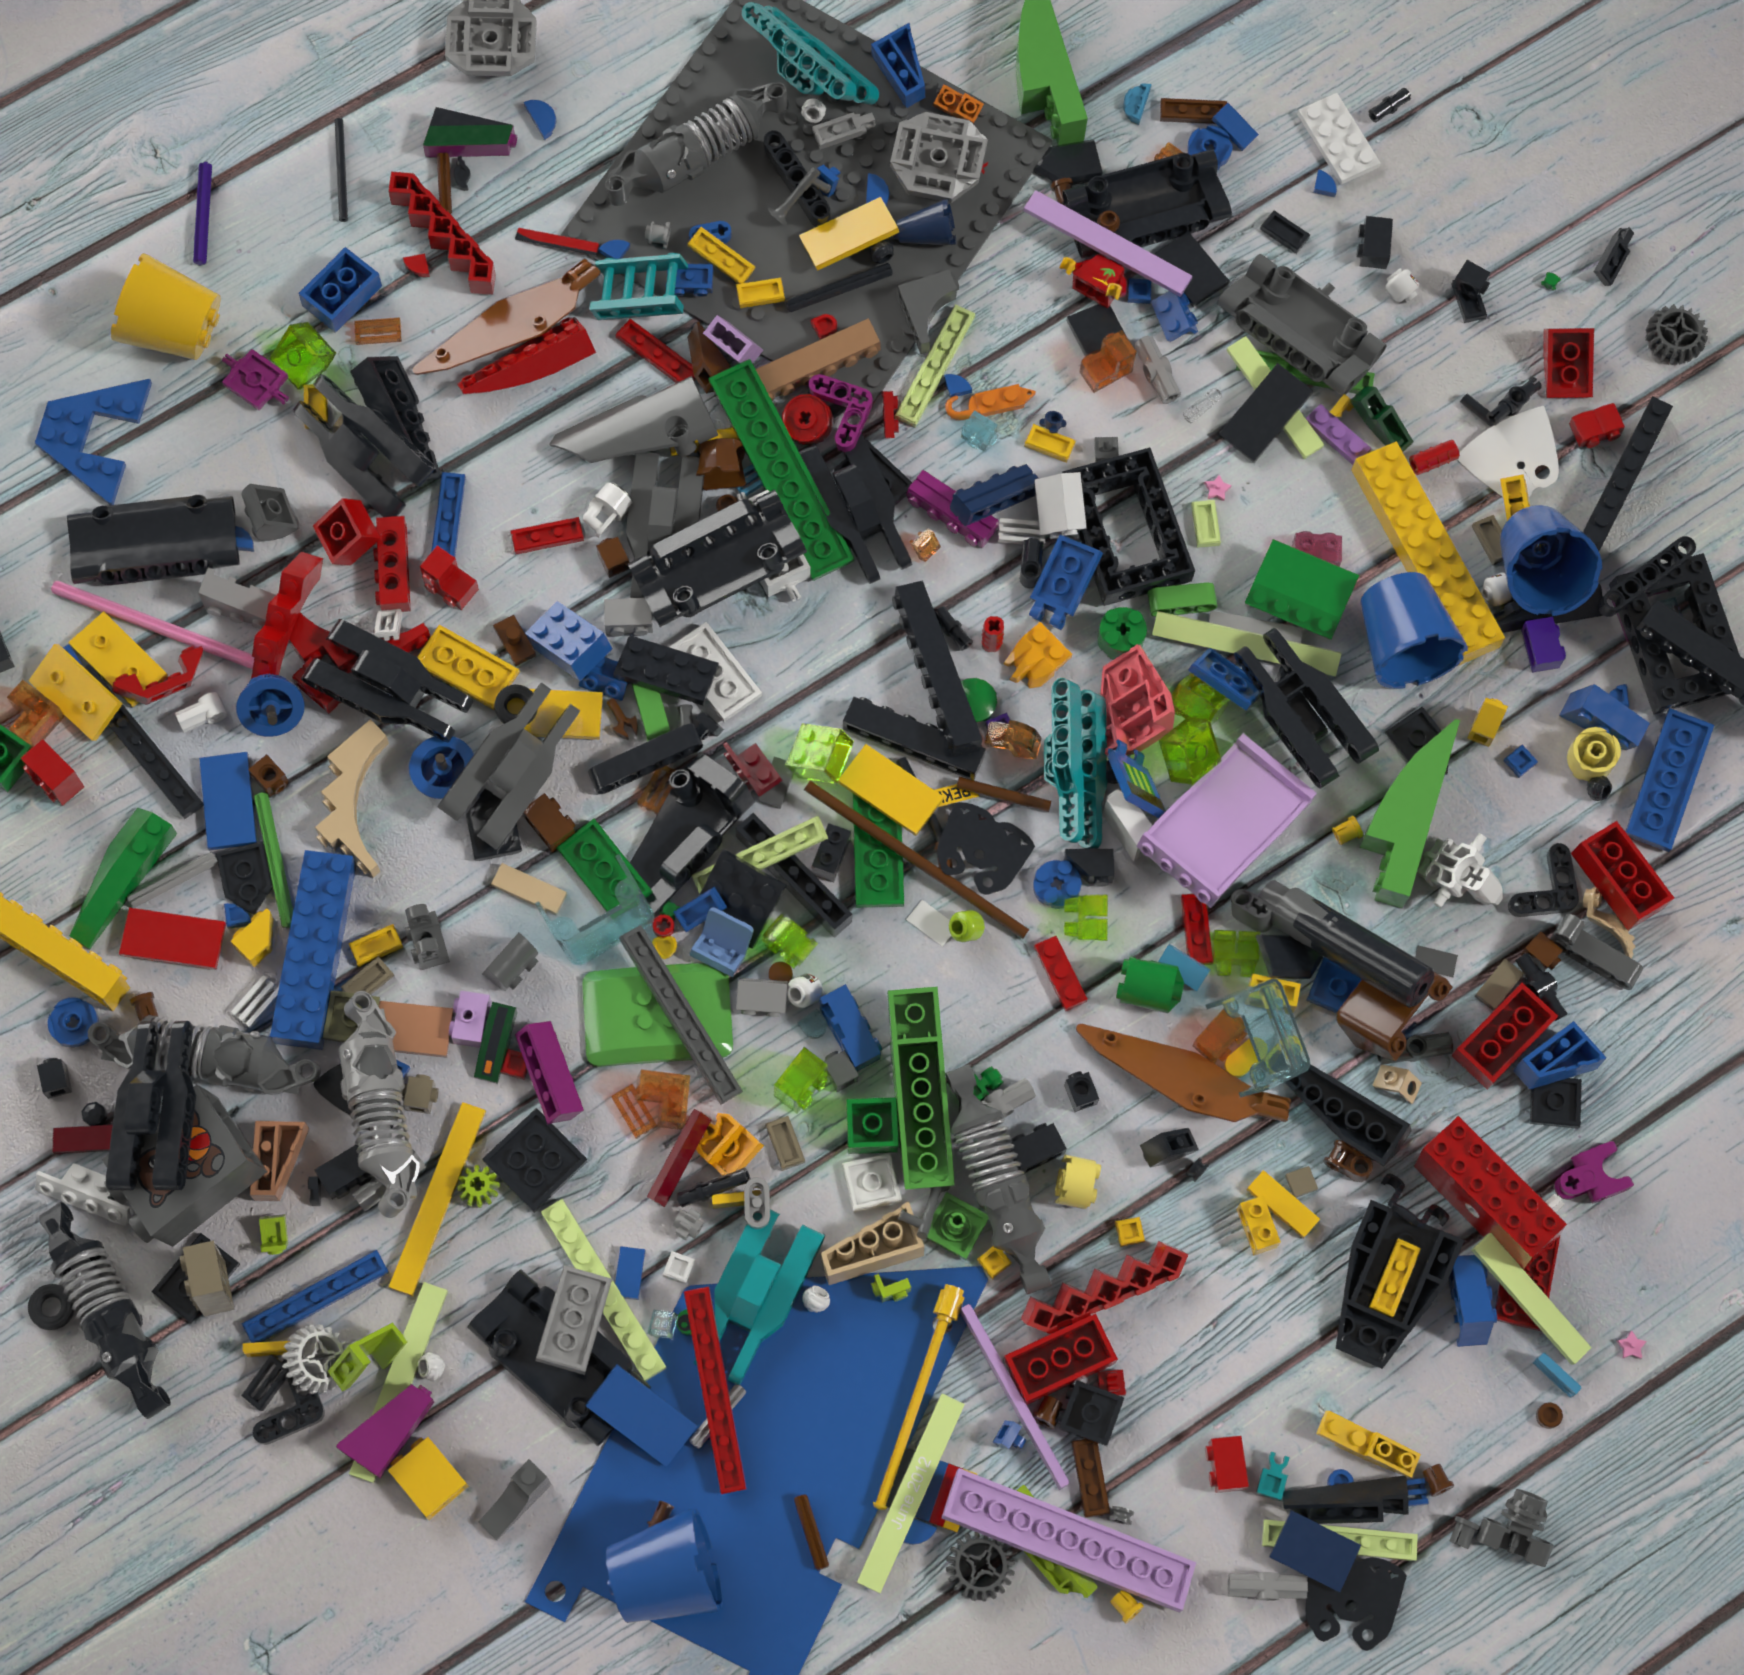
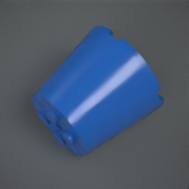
M1529 506L1519 510L1508 519L1501 532L1500 546L1507 585L1518 605L1533 614L1538 615L1541 613L1556 616L1568 613L1585 603L1596 590L1599 584L1600 571L1602 570L1600 553L1591 539L1559 511L1549 506Z
M1418 572L1396 574L1377 582L1363 594L1361 608L1374 672L1380 685L1392 689H1403L1406 687L1405 684L1417 682L1419 686L1447 674L1464 659L1462 654L1468 651L1467 644L1424 574Z
M696 1508L688 1509L607 1546L608 1587L611 1595H614L617 1608L626 1623L712 1613L723 1608V1595L717 1564L712 1565L708 1549L713 1547L704 1521Z

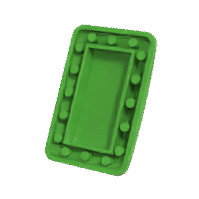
M705 963L666 965L722 1058L730 1055L733 1050L729 975ZM636 967L593 971L585 975L582 983L586 1056L590 1064L603 1067L693 1060Z

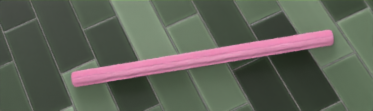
M55 581L51 587V591L55 595L100 612L104 611L108 615L184 644L194 646L195 648L202 646L205 652L253 669L254 657L250 653L60 581Z

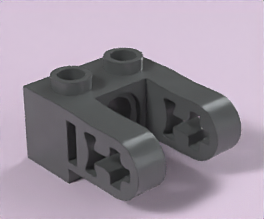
M426 904L408 907L405 913L409 927H405L408 942L413 941L415 949L411 950L414 964L419 963L421 969L425 970L449 963V956L436 912H429Z

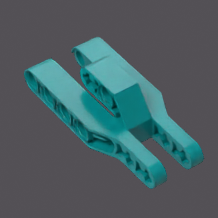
M748 2L743 6V19L763 35L777 50V73L801 93L819 96L825 91L835 99L854 100L857 103L872 105L878 101L879 90L873 83L822 41L798 26L778 8L772 6L763 7L754 2ZM751 9H754L753 12L756 15H759V19L757 17H752V13L750 12ZM866 90V91H867V94H866V97L864 98V91Z
M1058 678L1054 681L1051 688L1052 734H1049L1044 741V780L1057 788L1059 832L1061 838L1070 843L1079 842L1080 846L1085 849H1098L1103 839L1102 802L1108 784L1106 779L1107 755L1105 754V749L1107 748L1106 700L1103 696L1091 690H1081L1078 684L1066 678ZM1072 804H1074L1075 807L1071 809V812H1069L1068 809L1072 807ZM1093 812V816H1090L1089 819H1087V815H1090V813ZM1075 828V832H1072L1071 835H1069V831H1072V829ZM1091 835H1093V839L1087 842V839L1091 838Z
M771 1209L769 1223L764 1228L753 1229L746 1224L715 1288V1320L719 1342L728 1323L750 1332L728 1378V1381L736 1385L742 1383L760 1344L784 1325L825 1238L824 1234L802 1225L781 1267V1264L761 1255L762 1249L767 1239H770L773 1226L780 1215ZM755 1213L753 1219L759 1221L762 1219V1215Z

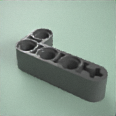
M1565 914L1550 938L1563 950L1561 953L1626 990H1632L1643 971L1642 965L1583 931L1585 923L1577 916Z

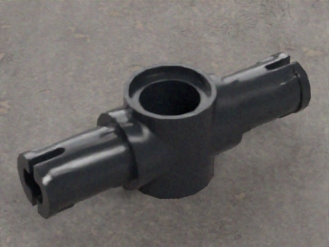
M1532 377L1523 386L1512 387L1506 396L1499 401L1498 406L1487 413V420L1490 421L1494 418L1491 424L1497 425L1506 416L1518 414L1523 405L1530 400V396L1541 389V382L1538 381L1536 384H1533L1537 381V378Z
M1528 952L1517 958L1515 962L1527 978L1525 979L1527 982L1525 986L1558 1015L1555 1021L1567 1015L1568 1013L1556 997L1558 985L1555 978L1549 972L1539 970Z

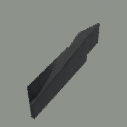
M1599 583L1592 596L1585 603L1565 614L1556 616L1541 613L1538 615L1523 609L1514 601L1504 606V611L1492 615L1502 633L1521 630L1526 621L1553 617L1555 624L1603 616L1598 610V603L1603 597L1602 587Z
M1395 1476L1284 1491L1283 1506L1285 1510L1291 1509L1318 1524L1384 1522L1383 1513L1409 1515L1406 1476Z

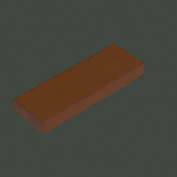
M1161 98L1160 122L1215 124L1211 119L1227 104V101Z
M1088 1439L1071 1441L1084 1518L1109 1515L1110 1508L1098 1443Z

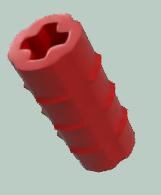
M1451 439L1411 455L1409 463L1414 474L1420 475L1459 459L1460 452L1455 441Z
M990 616L986 618L983 624V633L981 634L982 648L987 652H997L1003 644L1004 621L998 616Z

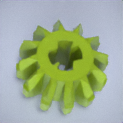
M475 1165V1172L473 1173L469 1168L465 1169L468 1177L459 1176V1181L463 1184L458 1185L457 1190L463 1192L460 1195L462 1201L468 1199V1206H473L475 1201H477L478 1208H482V1201L484 1200L488 1205L492 1204L489 1196L498 1197V1192L493 1189L499 1188L500 1183L494 1181L497 1178L495 1172L489 1174V1167L486 1166L480 1172L479 1165ZM477 1182L482 1183L480 1191L475 1190Z

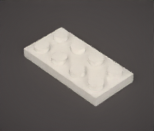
M1338 93L1298 110L1297 115L1340 185L1380 167L1379 159Z
M707 622L670 646V648L719 663L718 671L706 700L723 722L762 697L760 689Z

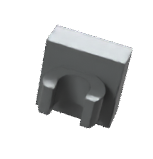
M1095 437V462L1119 456L1118 437Z

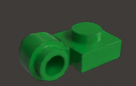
M992 1066L980 1074L981 1080L974 1074L977 1085L974 1086L973 1094L980 1101L989 1095L986 1087L993 1091L1004 1083L1001 1073Z

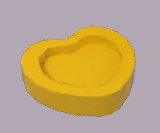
M673 936L665 938L655 937L652 941L653 946L662 959L670 958L676 951L677 942Z

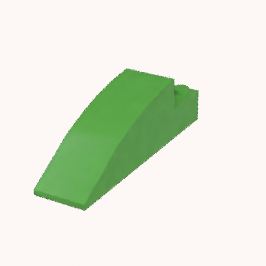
M1025 0L1021 12L1016 52V86L1020 112L1022 115L1044 110L1046 120H1050L1052 125L1050 126L1052 139H1056L1057 144L1062 145L1084 141L1088 117L1051 0Z
M1458 719L1452 721L1411 758L1386 792L1367 827L1359 848L1384 855L1379 866V870H1382V872L1376 878L1372 892L1376 893L1375 901L1402 909L1410 897L1460 723Z
M938 986L888 990L887 1000L891 1035L890 1052L905 1190L953 1186L955 1181Z

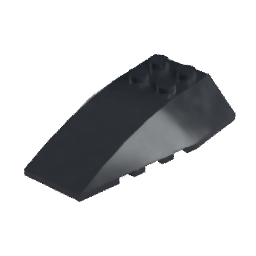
M1370 1200L1351 1245L1335 1348L1383 1369L1445 1287L1464 1240L1427 1224L1424 1228L1417 1227L1397 1215L1390 1207ZM1399 1238L1421 1248L1395 1315L1391 1318L1370 1309L1369 1306L1395 1242Z

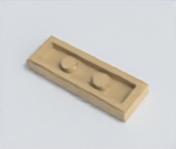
M501 863L491 883L492 887L555 915L558 914L567 896L566 891Z

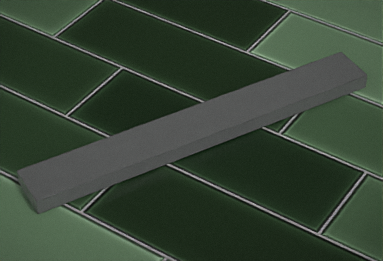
M639 925L619 937L620 942L720 1105L741 1094L743 1090L642 926Z

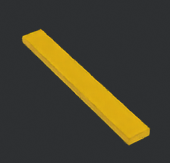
M462 1102L389 1284L390 1289L413 1297L486 1110Z

